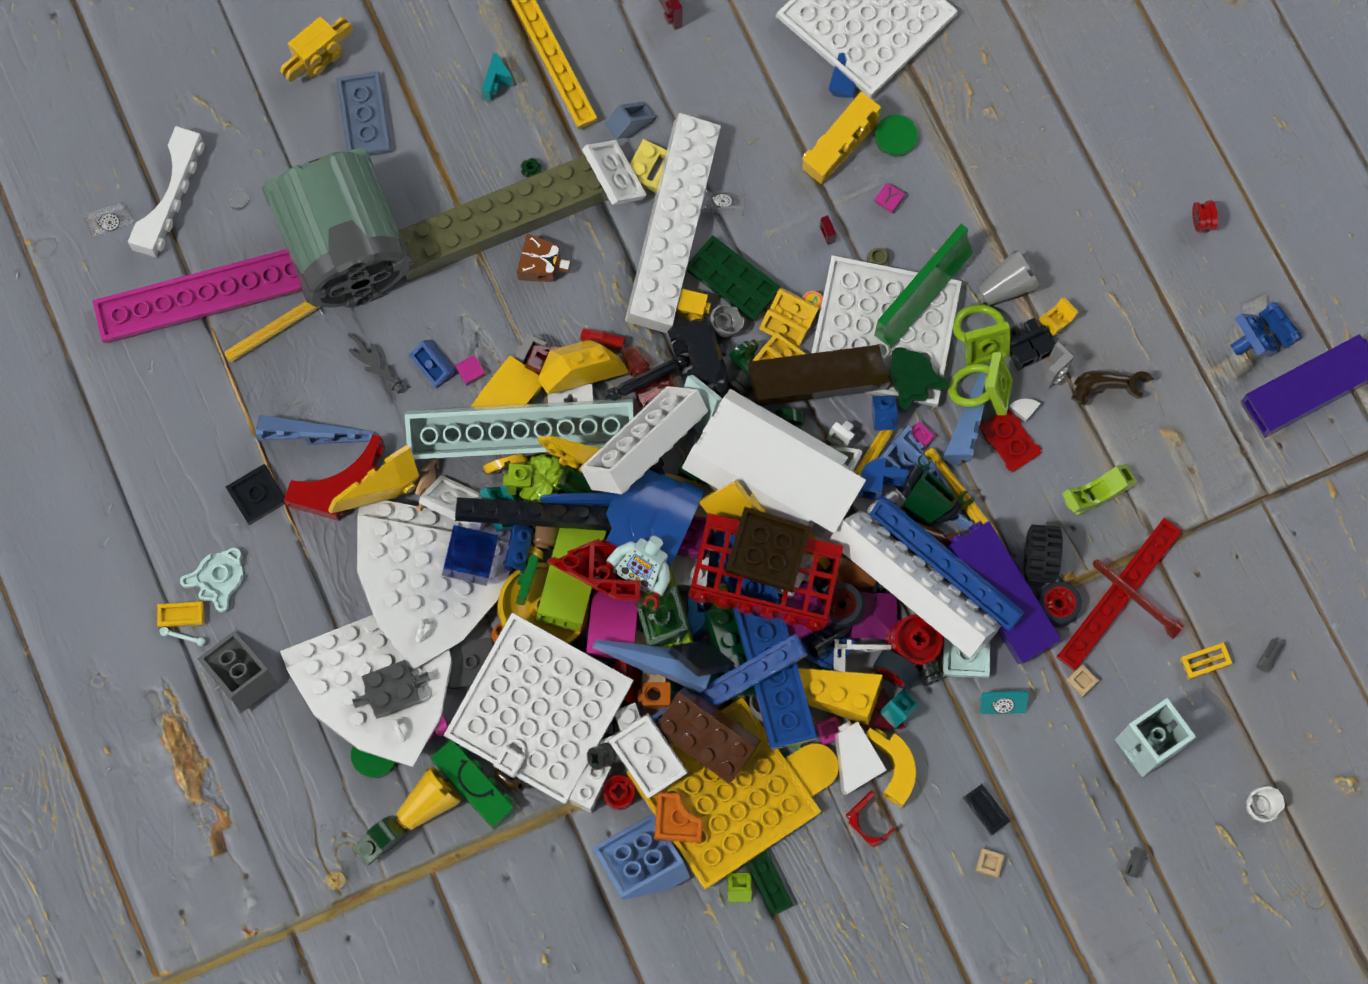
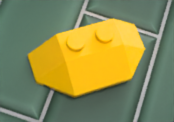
M587 340L550 350L538 380L546 393L550 395L628 373V369L618 355L601 344Z

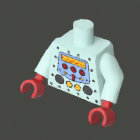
M652 536L649 541L640 538L637 543L628 542L617 547L606 560V565L598 567L596 574L601 568H605L608 574L603 579H607L610 576V569L614 567L613 572L625 580L640 581V589L649 595L653 592L652 596L644 600V606L647 607L649 601L653 599L655 601L653 610H656L660 605L658 598L663 596L670 581L669 565L666 563L668 555L660 550L663 541L656 536Z

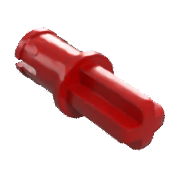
M584 328L582 329L580 340H591L602 346L623 350L625 336L609 334L605 330L600 332Z

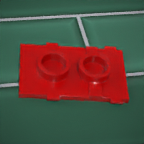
M1008 408L1007 415L998 416L996 414L979 425V429L985 435V440L988 444H991L1002 458L1008 471L1013 473L1042 453L1038 444L1035 445L1031 437L1021 426L1022 422L1018 417L1015 418Z

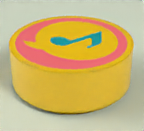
M816 291L805 293L802 298L820 307L819 313L823 300L822 295Z

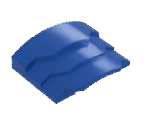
M648 469L640 479H637L630 486L627 492L623 494L615 493L606 512L612 527L606 542L619 547L628 542L637 543L640 538L649 541L650 537L656 536L663 541L660 550L668 555L666 563L670 569L705 490L686 481L682 483Z

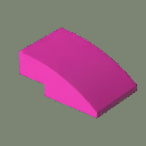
M598 590L593 591L587 655L591 657L614 658L592 648L595 640L635 644L639 601L615 600Z

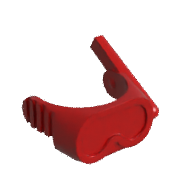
M870 790L846 814V818L849 820V825L874 848L883 839L890 836L896 828L893 827L885 836L877 838L863 832L859 824V815L861 810L875 795Z

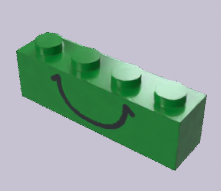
M450 740L430 758L432 763L493 830L496 829L514 812L512 806L514 801L506 793L502 795L496 789L499 785L491 776L486 778L481 772L483 767L476 759L471 761L465 755L468 752L465 747L458 743L455 744L453 740Z

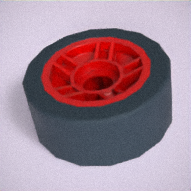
M1057 581L1054 584H1048L1037 598L1051 624L1055 627L1070 624L1081 610L1082 601L1080 594L1074 586L1067 582ZM1060 600L1063 607H1056L1055 602Z
M883 650L873 665L875 671L879 675H883L885 680L902 689H910L919 675L918 669L911 662L889 650Z

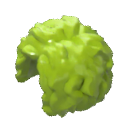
M541 454L536 457L532 456L528 460L527 465L532 466L530 488H516L524 502L546 503L540 501V496L558 494L560 488L556 487L565 467L558 462L560 458Z

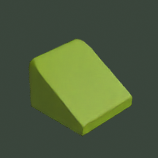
M730 873L727 875L728 902H751V873Z

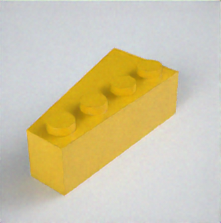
M798 668L808 706L869 725L883 685V675Z

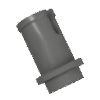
M1134 847L1130 851L1132 855L1124 873L1138 879L1144 861L1148 860V852Z

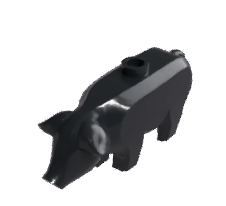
M699 318L685 326L677 325L670 328L667 332L670 341H675L672 343L675 357L688 353L692 368L682 375L684 384L687 376L694 375L723 399L728 393V374L723 359L727 355L723 343L718 344L710 322L706 318Z

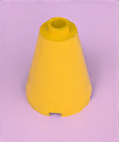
M431 766L425 771L396 812L398 816L396 821L403 829L409 828L413 830L461 802V797L449 781L446 782L442 778L443 774L436 768Z

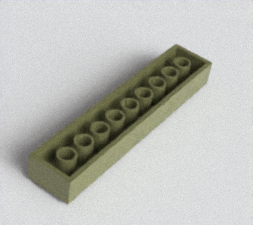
M583 155L400 229V235L413 262L405 277L407 281H411L609 199L586 156Z

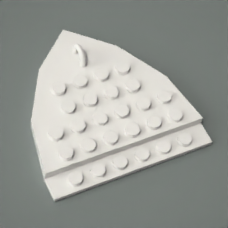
M387 500L360 506L357 516V574L377 627L414 670L461 643L498 602L501 588L510 571L504 569L503 561H505L506 553L509 549L508 544L511 533L510 530L496 532L493 523H487L480 531H477L429 508L423 507L422 511H417L419 506Z
M373 615L280 651L286 670L315 718L360 751L411 767L414 766L441 719L452 667L450 649L414 670L407 663L409 671L414 676L426 671L428 672L430 681L417 685V693L421 703L376 719L373 709L369 704L357 708L354 707L352 699L365 695V686L361 676L405 659L377 627Z

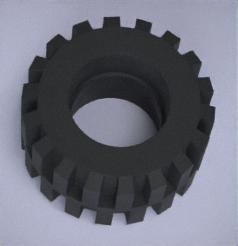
M1031 524L1025 541L1023 563L1026 581L1054 584L1058 579L1063 549V536L1060 527Z

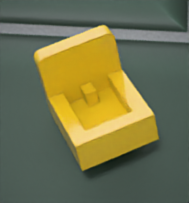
M1063 297L1055 307L1044 313L1039 321L1046 325L1047 330L1054 336L1073 321L1078 314V310Z

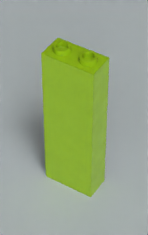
M559 528L552 558H561L567 555V551L598 538L604 540L606 531ZM550 565L535 621L580 632L592 587Z

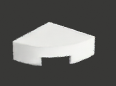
M1024 398L1016 400L1008 408L1026 422L1040 406V403L1033 399Z

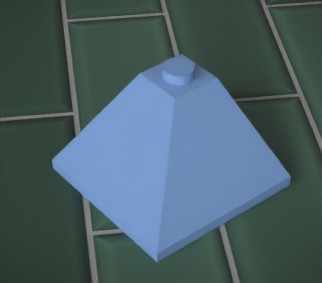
M654 814L649 815L592 848L622 900L669 890L690 878L683 860L671 841L654 840L656 818Z

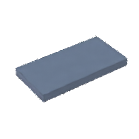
M379 71L336 78L347 151L360 147L367 150L370 156L392 153Z

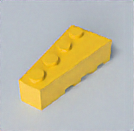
M861 91L830 129L818 139L812 150L809 149L802 157V169L822 185L877 127L881 106Z

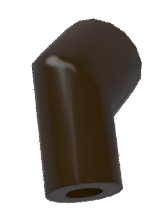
M499 769L495 771V778L506 789L518 792L523 791L525 787L524 781L511 778Z

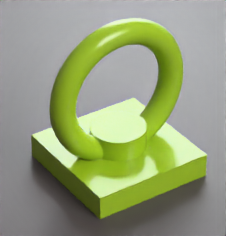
M975 304L961 309L955 315L952 330L956 338L965 344L966 366L991 362L993 352H1002L1004 358L1010 357V326L1008 322H1005L1004 317L998 310L988 305ZM974 313L990 315L996 321V325L966 333L961 329L962 320Z
M993 352L990 366L978 363L958 370L948 384L950 399L955 404L963 407H976L991 399L997 415H1007L1013 379L1002 352ZM976 372L987 374L985 377L986 392L975 398H963L957 393V385L965 376Z

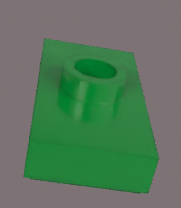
M530 555L526 571L520 572L517 584L521 586L515 604L525 605L538 565V556Z

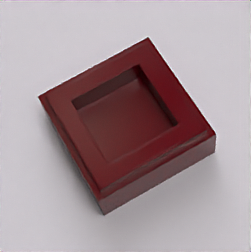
M824 216L820 219L819 227L826 243L829 245L835 243L837 234L829 216Z

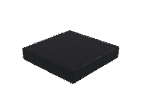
M265 464L225 486L248 525L285 504V496Z
M707 640L671 645L669 652L697 677L733 670L735 665L732 660Z

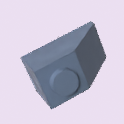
M643 101L619 105L606 120L605 124L614 137L621 139L631 137L653 122L657 117Z

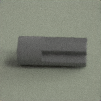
M1275 639L1270 641L1256 665L1258 669L1269 673L1284 647L1282 642Z

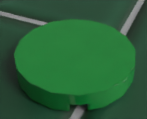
M898 114L889 115L878 123L874 135L875 143L881 152L892 157L905 156L914 149L917 143V127L906 116Z
M354 746L351 749V762L355 770L364 777L381 778L389 774L395 767V761L360 751Z

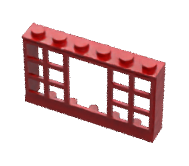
M708 513L688 597L693 598L698 603H715L717 607L723 609L735 608L743 614H759L762 618L774 620L775 618L784 620V623L788 625H804L812 631L824 630L829 616L843 546L808 537L804 552L814 555L811 569L800 567L798 571L810 575L807 590L794 587L792 591L805 595L802 610L785 606L788 596L787 591H783L781 605L740 595L743 578L725 573L723 569L726 554L730 555L731 550L728 549L731 534L736 535L740 521ZM709 529L726 533L723 548L706 544ZM705 549L722 553L718 568L701 564ZM819 556L834 559L831 574L816 571ZM700 569L717 573L714 588L697 585ZM721 575L738 579L735 594L718 590ZM814 576L829 579L827 594L811 591ZM810 596L825 600L822 615L807 612Z

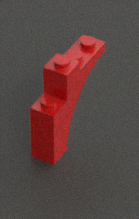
M372 434L367 447L360 457L348 468L336 475L316 481L291 480L284 498L286 506L339 521L340 515H344L346 510L330 513L328 509L331 502L353 483L358 482L361 484V480L370 470L378 471V465H376L378 458H382L385 451V445L381 436Z

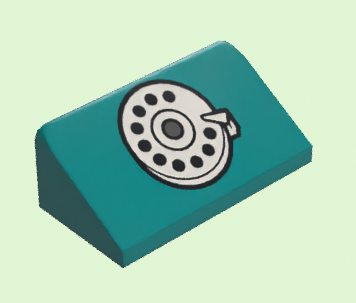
M983 692L979 697L980 713H1025L1027 710L1028 692Z

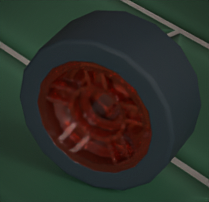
M845 582L835 583L829 617L833 626L848 628L857 624L863 617L865 600L862 593L853 585ZM820 599L824 606L825 600ZM839 602H846V607L840 609Z

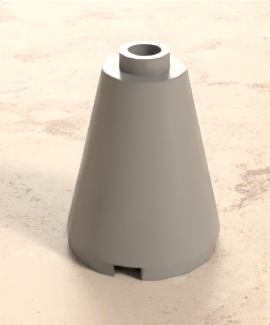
M1016 250L977 286L978 292L975 294L981 304L986 303L990 306L1036 290L1040 286L1035 275H1032L1031 268L1020 252Z

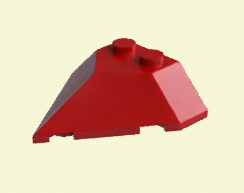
M598 538L567 551V555L561 558L553 557L547 560L548 564L615 600L639 601L640 581L625 580L613 572L614 567L610 569V576L607 579H603L608 574L605 568H601L596 574L598 567L606 565V560L617 548V546L606 542L607 538L604 540Z

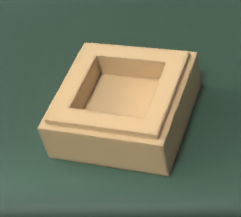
M1082 664L1066 682L1083 697L1099 680Z
M982 848L975 872L998 878L1005 855Z

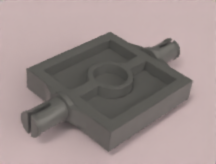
M406 660L362 675L365 695L354 698L352 701L355 708L369 704L373 709L376 719L419 704L421 702L417 693V685L430 681L428 672L426 671L414 676L409 671Z

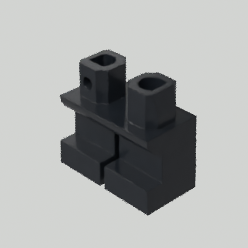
M1032 318L1024 323L1027 333L1021 335L1017 326L1010 328V356L1017 371L1035 364L1036 361L1039 362L1050 357L1056 344L1047 333L1046 325L1041 326L1036 318Z

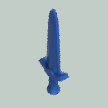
M615 493L549 494L540 496V501L555 504L610 506Z

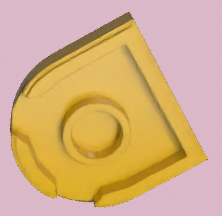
M808 744L785 758L811 797L829 787L837 777L839 769L837 757L825 745Z

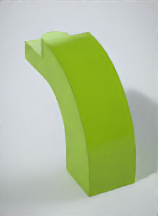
M1127 464L1118 465L1096 480L1080 487L1068 489L1062 495L1065 498L1066 506L1076 515H1081L1111 501L1138 482Z

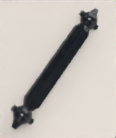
M679 355L674 360H669L621 383L617 388L612 387L607 390L605 399L612 401L621 399L622 396H626L674 373L678 368L689 366L688 361L690 358L689 356Z

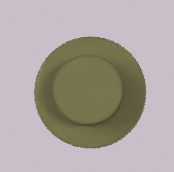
M874 248L869 251L867 262L887 266L889 255L882 248Z

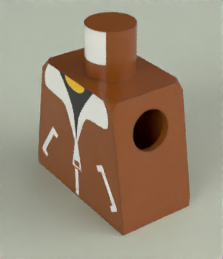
M526 234L517 269L518 280L553 282L556 271L569 273L571 260L560 258L561 253L558 245Z

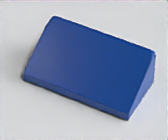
M839 53L837 60L846 66L847 59L845 53ZM835 66L829 91L835 97L853 98L857 87L856 84Z
M423 340L409 354L435 388H438L457 373L431 340Z

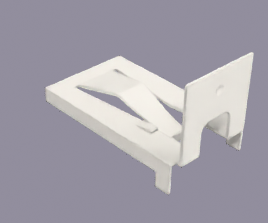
M834 639V671L845 672V649L873 652L882 649L891 650V645L851 644V640H847V644H839V640ZM838 649H842L841 658L837 656Z

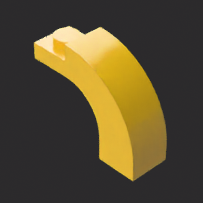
M869 728L865 735L871 745L883 752L890 759L893 767L892 780L882 796L902 809L915 783L916 767L913 755L907 744L897 734L894 733L889 741L886 739L887 735L881 730Z

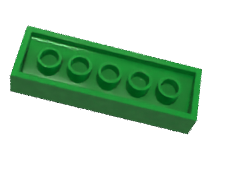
M963 224L956 228L877 320L874 336L891 349L973 254L968 240V228Z

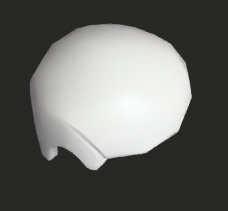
M1271 786L1254 789L1246 801L1248 814L1254 820L1262 823L1277 819L1279 813L1285 808L1284 796L1278 789Z

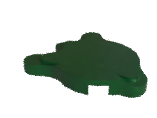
M902 347L893 349L888 376L892 387L898 393V408L900 410H908L913 401H927L929 397L927 389L929 388L939 391L947 389L948 380L935 373L932 364L923 354L908 351Z

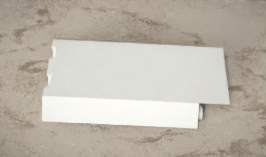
M732 389L723 397L716 413L710 418L697 444H694L682 469L717 489L737 479L748 495L754 494L766 511L765 513L804 524L811 528L814 523H817L832 533L836 532L866 479L847 469L848 466L844 465L848 459L846 455Z

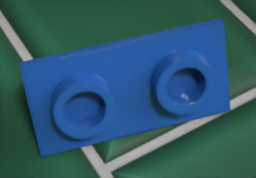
M1271 302L1266 306V309L1259 313L1284 349L1303 338L1277 302Z
M513 525V528L510 529L509 549L507 550L505 561H503L505 570L513 571V568L522 572L525 571L534 529L524 525Z

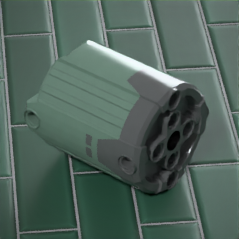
M359 147L347 152H332L328 156L311 160L302 165H295L282 175L268 179L262 187L268 206L271 208L305 300L312 306H345L348 308L367 304L381 296L382 292L396 284L404 275H407L410 267L413 265L410 253L400 235L367 150Z

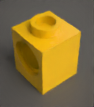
M682 289L677 306V317L695 320L703 319L704 315L708 316L711 303H708V295Z

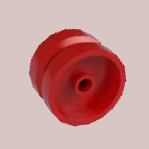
M912 614L892 625L886 636V645H891V650L889 651L899 654L915 667H919L933 661L940 654L943 646V635L919 615Z

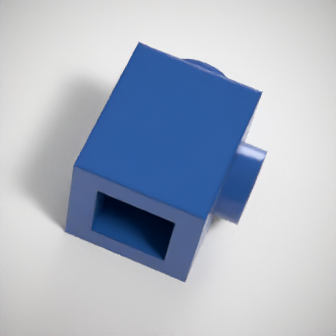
M895 395L872 396L874 431L897 430Z

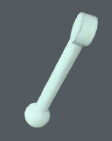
M167 627L160 629V634L164 637L170 635L195 642L198 646H204L206 642L204 638L200 637L197 639L172 632Z

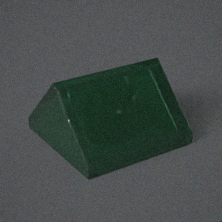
M675 586L664 592L663 596H659L660 605L656 610H653L655 606L653 599L649 601L647 607L644 606V601L636 604L647 645L661 646L680 643L689 632L690 628L678 587Z

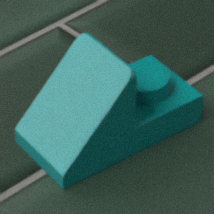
M494 52L481 90L483 100L489 102L492 101L493 95H497L499 83L514 86L511 74L499 55Z
M903 689L880 711V714L894 728H897L920 704Z

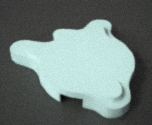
M230 548L227 551H222V553L207 555L193 573L180 578L181 586L185 589L200 587L201 590L198 593V597L201 601L214 602L215 608L219 613L227 612L229 609V599L239 588L243 580L241 551L237 548Z

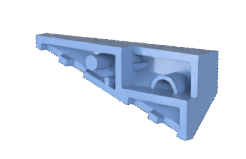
M980 372L969 398L978 397L986 392L985 377L987 374ZM984 404L964 408L943 456L945 463L959 466L961 460L971 461Z
M259 415L256 426V436L259 441L305 438L307 445L369 442L372 434L375 435V432L262 415Z
M909 425L900 432L877 458L886 459L885 467L899 466L902 469H906L907 476L913 467L918 465V457L924 454L922 450L923 445L921 442L917 443L911 434L912 428ZM925 454L920 459L923 465L929 462ZM933 460L928 467L923 468V472L927 469L951 490ZM962 510L951 520L965 531L974 523L972 520H968Z
M595 640L592 647L651 675L656 676L659 674L698 693L706 689L711 676L697 677L669 653L670 648L605 640Z

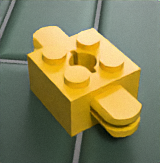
M321 16L318 17L288 42L292 58L281 66L280 73L286 76L289 82H293L303 73L310 79L315 75H320L328 64L340 58L343 53L340 42L352 33L354 26L345 17H340L332 25H329Z

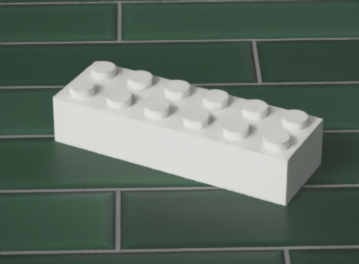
M667 386L582 465L580 469L591 490L616 494L627 492L630 486L644 475V472L656 464L665 452L671 450L673 445L680 438L684 437L691 427L699 423L708 412L698 389Z

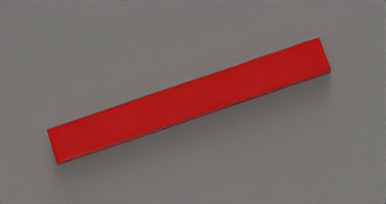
M1166 518L1161 520L1057 655V659L1075 672L1182 530Z

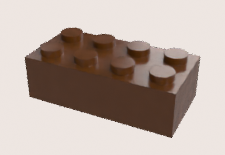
M684 687L677 693L656 725L665 738L728 784H731L737 778L761 743L760 739L687 687Z

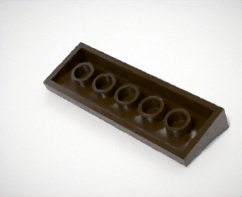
M879 345L749 361L748 363L755 403L759 406L885 390L891 383Z

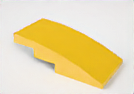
M510 355L470 407L532 404L543 387L538 380L539 374L525 368V364Z

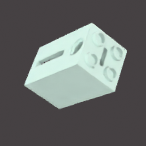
M1166 698L1131 722L1116 737L1115 741L1143 778L1179 753L1196 736L1169 699ZM1175 719L1178 725L1172 729L1169 724Z

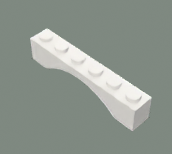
M175 126L168 143L172 159V177L168 190L157 207L146 217L135 223L128 240V244L133 251L157 258L159 251L161 252L164 249L165 236L173 227L172 219L175 212L177 213L180 210L181 197L188 190V180L190 175L194 174L196 170L198 155H201L204 151L205 143L200 133Z

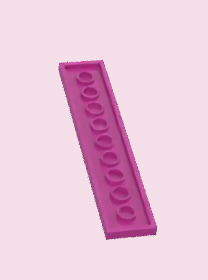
M287 249L99 298L92 300L101 340L103 343H108L302 291Z

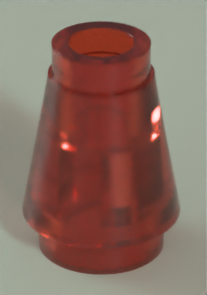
M629 346L622 351L631 377H636L650 370V364L633 346Z

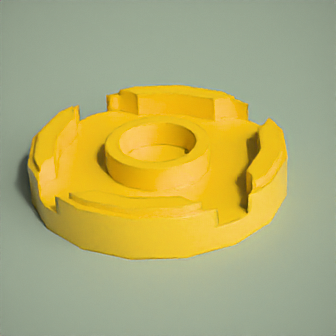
M525 453L501 458L485 464L483 470L487 475L501 473V471L509 469V464L525 465L528 461Z

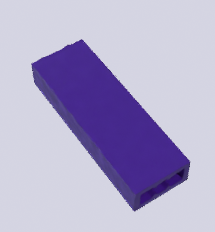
M1359 334L1247 393L1242 399V403L1263 436L1266 438L1368 384V341Z
M979 521L969 527L971 532L963 536L961 532L950 539L952 543L946 547L1024 612L1012 630L1008 631L1002 625L998 630L999 635L1016 663L1022 664L1057 643L1061 638L991 523L988 521L982 524Z

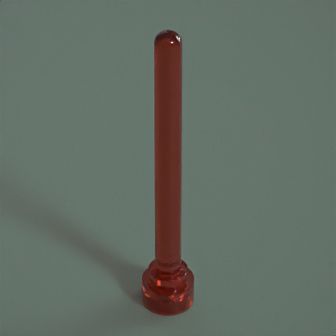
M1100 560L1093 561L1095 569L1165 626L1164 629L1169 637L1174 639L1185 626L1179 620L1169 619Z

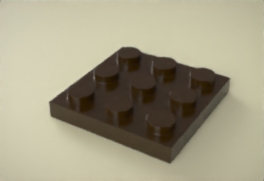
M744 507L725 573L792 593L811 527Z

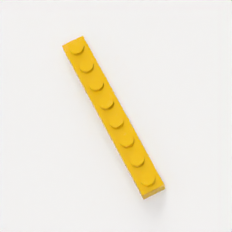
M511 0L577 129L580 130L598 122L596 114L536 0Z

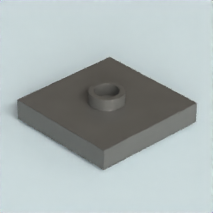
M491 638L462 641L450 648L452 659L449 677L450 689L471 687L493 648Z

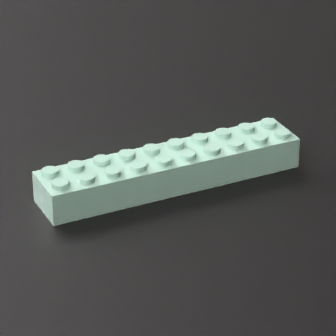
M618 399L616 401L598 400L407 411L405 413L406 440L414 459L548 452L537 441L540 436H554L601 449L633 419V400Z

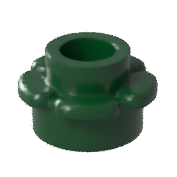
M529 158L521 163V173L526 178L539 174L542 171L541 163H538V160L535 158Z

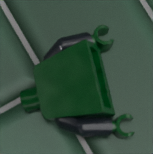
M921 454L918 457V465L913 467L905 480L903 495L906 501L903 505L908 509L906 514L914 521L920 520L925 525H929L932 522L942 523L951 521L963 509V505L973 503L974 497L964 501L963 497L969 491H962L958 497L927 469L923 472V468L931 464V459L928 464L923 465L920 459L924 454Z

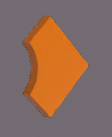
M657 792L654 840L701 843L703 818L695 817L686 810L682 803L681 794Z

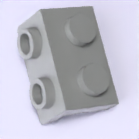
M1059 342L1054 345L1049 360L1053 365L1049 367L1043 383L1048 388L1053 384L1059 385L1065 379V374L1069 371L1074 358L1070 348Z

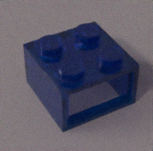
M453 525L442 576L487 586L499 535Z

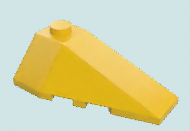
M540 436L537 439L550 454L560 457L558 462L561 465H568L581 473L580 467L600 450L597 447L554 436Z
M406 445L384 460L385 464L378 471L370 470L361 480V484L355 482L332 500L328 511L335 513L397 498L403 493L407 495L412 492L416 487L415 483L419 474L410 447Z

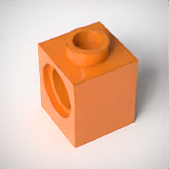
M643 682L642 689H638V703H642L643 709L663 710L670 705V682ZM651 691H657L661 697L656 701H652L648 698V694Z

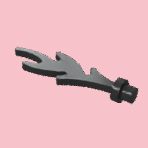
M348 333V337L353 339L361 349L359 353L352 349H349V352L363 363L371 365L370 367H365V371L383 377L390 382L389 388L392 391L395 390L398 394L404 390V387L401 385L402 381L399 378L393 379L388 364H385V369L382 370L381 357L376 347L370 344L372 351L368 353L362 342L354 335Z

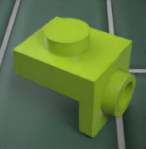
M509 464L508 473H504L503 486L507 487V495H516L517 487L530 488L531 465Z

